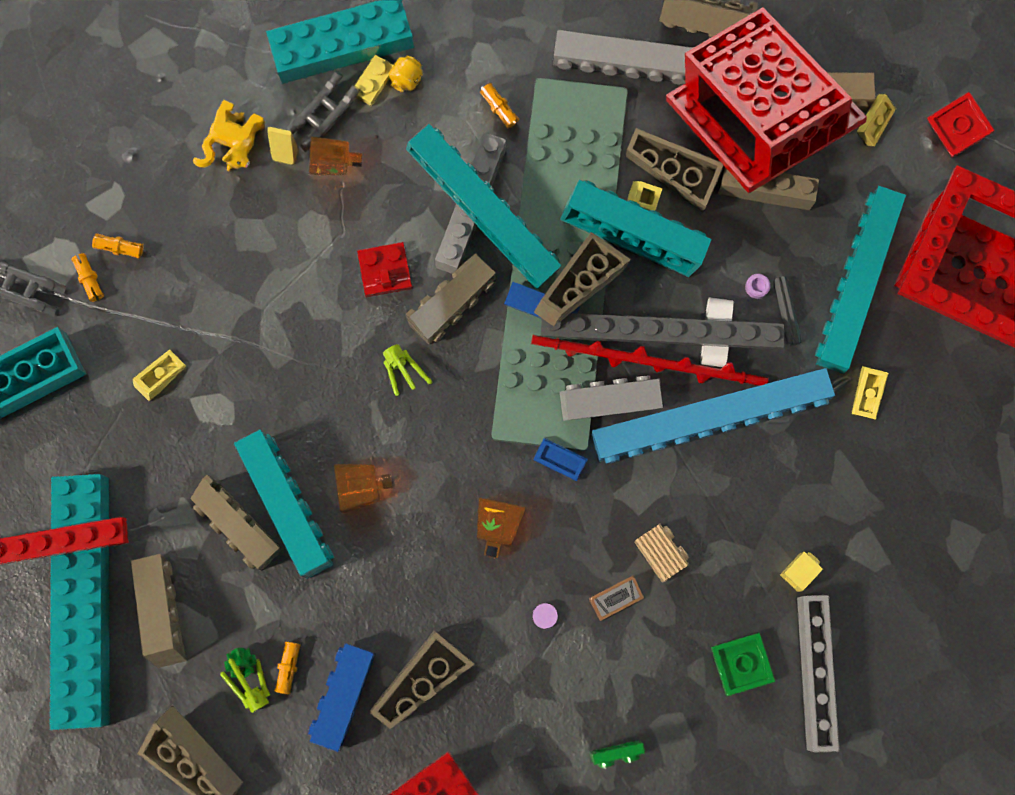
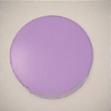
M762 274L750 276L745 285L747 294L755 299L766 296L770 290L769 279Z
M540 604L533 612L534 623L542 629L552 627L557 621V611L550 604Z

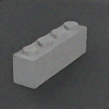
M651 375L636 377L637 382L628 383L627 378L613 380V385H604V381L592 382L588 388H581V384L567 385L566 390L559 392L563 421L663 408L659 379L651 380Z

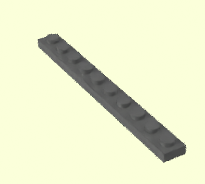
M570 313L558 324L552 326L541 318V336L549 338L780 350L784 348V324Z

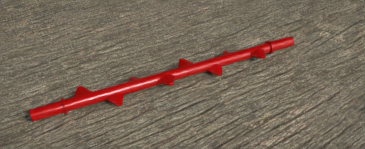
M532 335L531 344L554 348V350H565L570 357L576 353L608 358L613 368L622 361L653 366L656 372L670 369L696 374L699 383H704L710 377L740 382V384L747 383L758 386L768 384V377L746 374L744 371L742 373L735 372L731 362L718 369L692 364L688 357L675 361L648 356L644 346H640L631 353L603 348L599 341L587 345L538 335Z

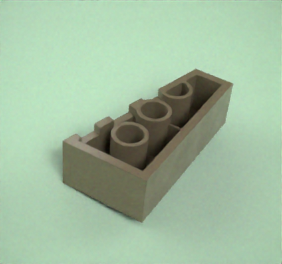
M637 128L626 152L627 158L701 212H704L722 170L723 164L721 162Z
M591 232L541 299L534 313L552 326H555L620 275L631 259Z
M161 554L132 560L143 656L157 668L187 661L179 623V614L175 602L176 592L170 577L173 574L170 561H167Z
M433 631L373 705L370 713L391 729L443 687L450 684L460 674L472 667L474 663L437 632Z
M173 705L154 722L138 752L141 757L190 795H236L243 784L242 780Z

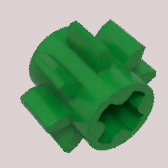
M236 648L227 653L228 661H225L224 664L226 672L230 671L231 678L238 677L233 671L229 659L235 661L244 678L254 673L253 666L257 664L255 655H251L249 648Z

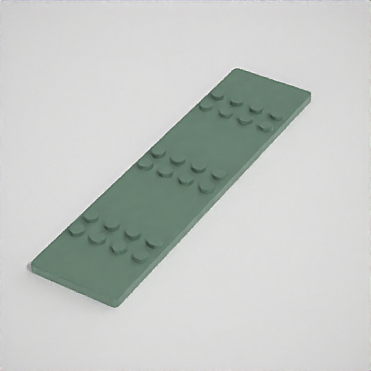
M543 78L536 80L519 217L525 221L526 228L532 234L535 233L543 241L542 245L548 252L552 251L556 254L561 267L536 289L513 265L510 287L512 282L546 294L590 234L560 220L567 201L579 180L590 181L603 191L609 190L616 193L627 99L626 88ZM606 286L580 305L578 314L602 315ZM507 306L492 439L494 441L540 446L545 437L569 450L585 451L588 447L591 417L563 421L559 392L566 390L567 385L581 384V388L590 387V383L595 382L598 356L576 353L570 357L565 350H554V348L531 344L532 335L541 336V319ZM559 339V340H565V341L576 342V343L587 344V345H591V344L595 343L596 341H599V340Z

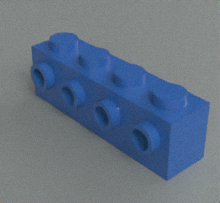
M346 643L344 648L339 647L335 657V661L338 662L335 672H330L326 682V686H329L326 696H321L317 710L320 711L317 721H312L308 734L312 735L309 742L337 752L342 750L374 661L375 653Z

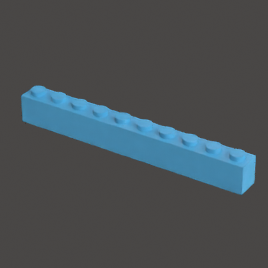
M827 368L596 429L592 431L591 435L599 462L605 461L606 464L619 461L620 456L627 454L629 458L642 455V450L652 448V451H658L667 448L666 444L675 442L676 445L687 443L690 441L689 438L699 436V439L707 438L713 435V431L720 429L725 433L737 429L736 425L745 423L746 426L760 423L759 419L768 417L769 420H774L782 417V413L791 411L792 414L800 413L806 410V406L813 404L815 408L829 404V400L835 396Z

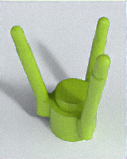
M399 344L393 345L383 352V356L386 359L383 363L388 371L395 396L399 395L392 367L394 370L400 369L411 389H416L413 380L404 367L407 363L406 360L428 384H432V380L410 357L407 350H402Z
M229 659V663L246 693L243 694L225 672H221L220 675L240 698L245 708L249 707L252 713L268 704L267 697L271 694L266 686L260 660L256 659V670L261 690H259L258 686L251 690L235 661Z

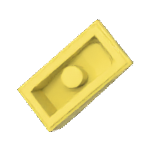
M268 127L272 159L277 162L295 164L299 149L292 132Z
M169 349L133 378V385L150 401L186 365Z
M862 366L852 414L876 420L889 373Z

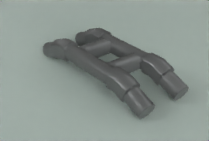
M337 71L334 72L330 80L321 89V92L300 116L298 115L284 129L291 131L293 135L301 130L307 121L317 129L300 145L304 152L316 146L324 138L329 129L351 107L360 92L358 87L352 85L348 93L339 102V105L331 100L329 97L333 94L343 77ZM322 104L332 111L324 122L313 115Z
M0 261V272L7 274L2 287L0 286V296L54 317L57 308L35 299L33 296L38 285L62 295L67 286ZM16 278L29 282L24 294L11 290Z

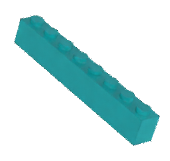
M428 124L408 142L406 150L536 289L561 267L556 254L552 251L548 252L542 245L543 241L535 233L532 234L526 228L525 221L510 211L509 204L504 199H499L493 193V187L487 181H482L479 178L474 166L470 163L466 164L461 158L458 149L453 145L450 146L444 140V135L438 128H433Z
M878 186L874 193H869L865 203L866 206H869L867 213L862 214L858 227H861L860 234L855 235L851 248L854 249L853 255L848 256L844 269L847 270L845 278L841 277L837 287V291L840 292L838 300H833L829 311L833 313L831 321H827L823 328L822 334L826 335L824 342L819 343L816 349L815 356L818 357L816 365L842 374L849 369L906 197L905 194Z

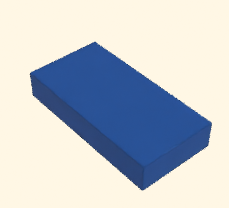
M544 437L533 460L577 481L588 458Z

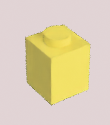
M633 181L627 201H635L641 208L655 211L662 188L641 181Z
M802 552L787 566L780 576L797 592H800L823 569L819 566L820 561L813 554Z

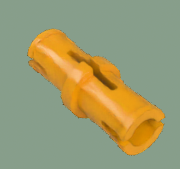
M492 83L485 85L481 89L480 94L491 106V111L501 118L507 128L513 127L519 118L508 106V101L506 98L501 97Z
M95 233L92 241L93 248L113 252V255L119 256L122 254L140 259L143 253V244L123 240V237L119 236L114 238Z
M85 253L78 254L82 263H80L75 255L71 260L79 274V283L83 284L89 301H97L94 292L99 300L102 299L104 294L96 280L98 276L95 271H92L87 255Z
M285 642L282 661L277 667L280 670L274 692L291 693L294 672L298 670L296 663L301 644Z

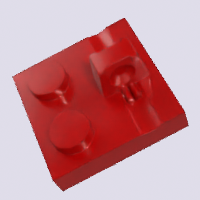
M970 92L927 118V121L952 158L995 131Z
M404 242L357 250L366 298L412 289Z

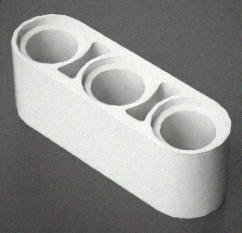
M709 297L705 320L732 321L733 300ZM702 346L700 364L716 367L725 366L729 347Z

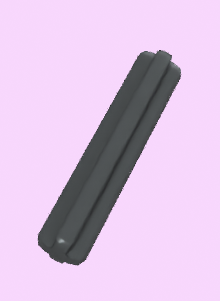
M785 276L778 277L774 280L787 343L789 346L798 345L802 340L788 279Z

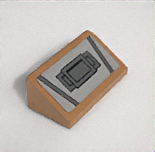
M631 576L589 598V601L601 621L640 601L644 597L634 576Z

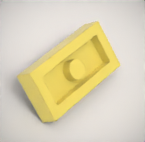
M375 55L355 85L360 89L356 98L372 106L390 79L389 72L393 64Z
M886 94L877 95L866 115V123L857 130V133L867 146L876 145L896 110Z

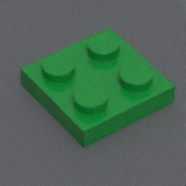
M760 633L711 647L726 696L775 682Z
M636 740L589 751L591 762L594 765L598 764V767L606 768L615 765L614 760L623 759L625 762L639 760V754H644L645 751L643 743Z

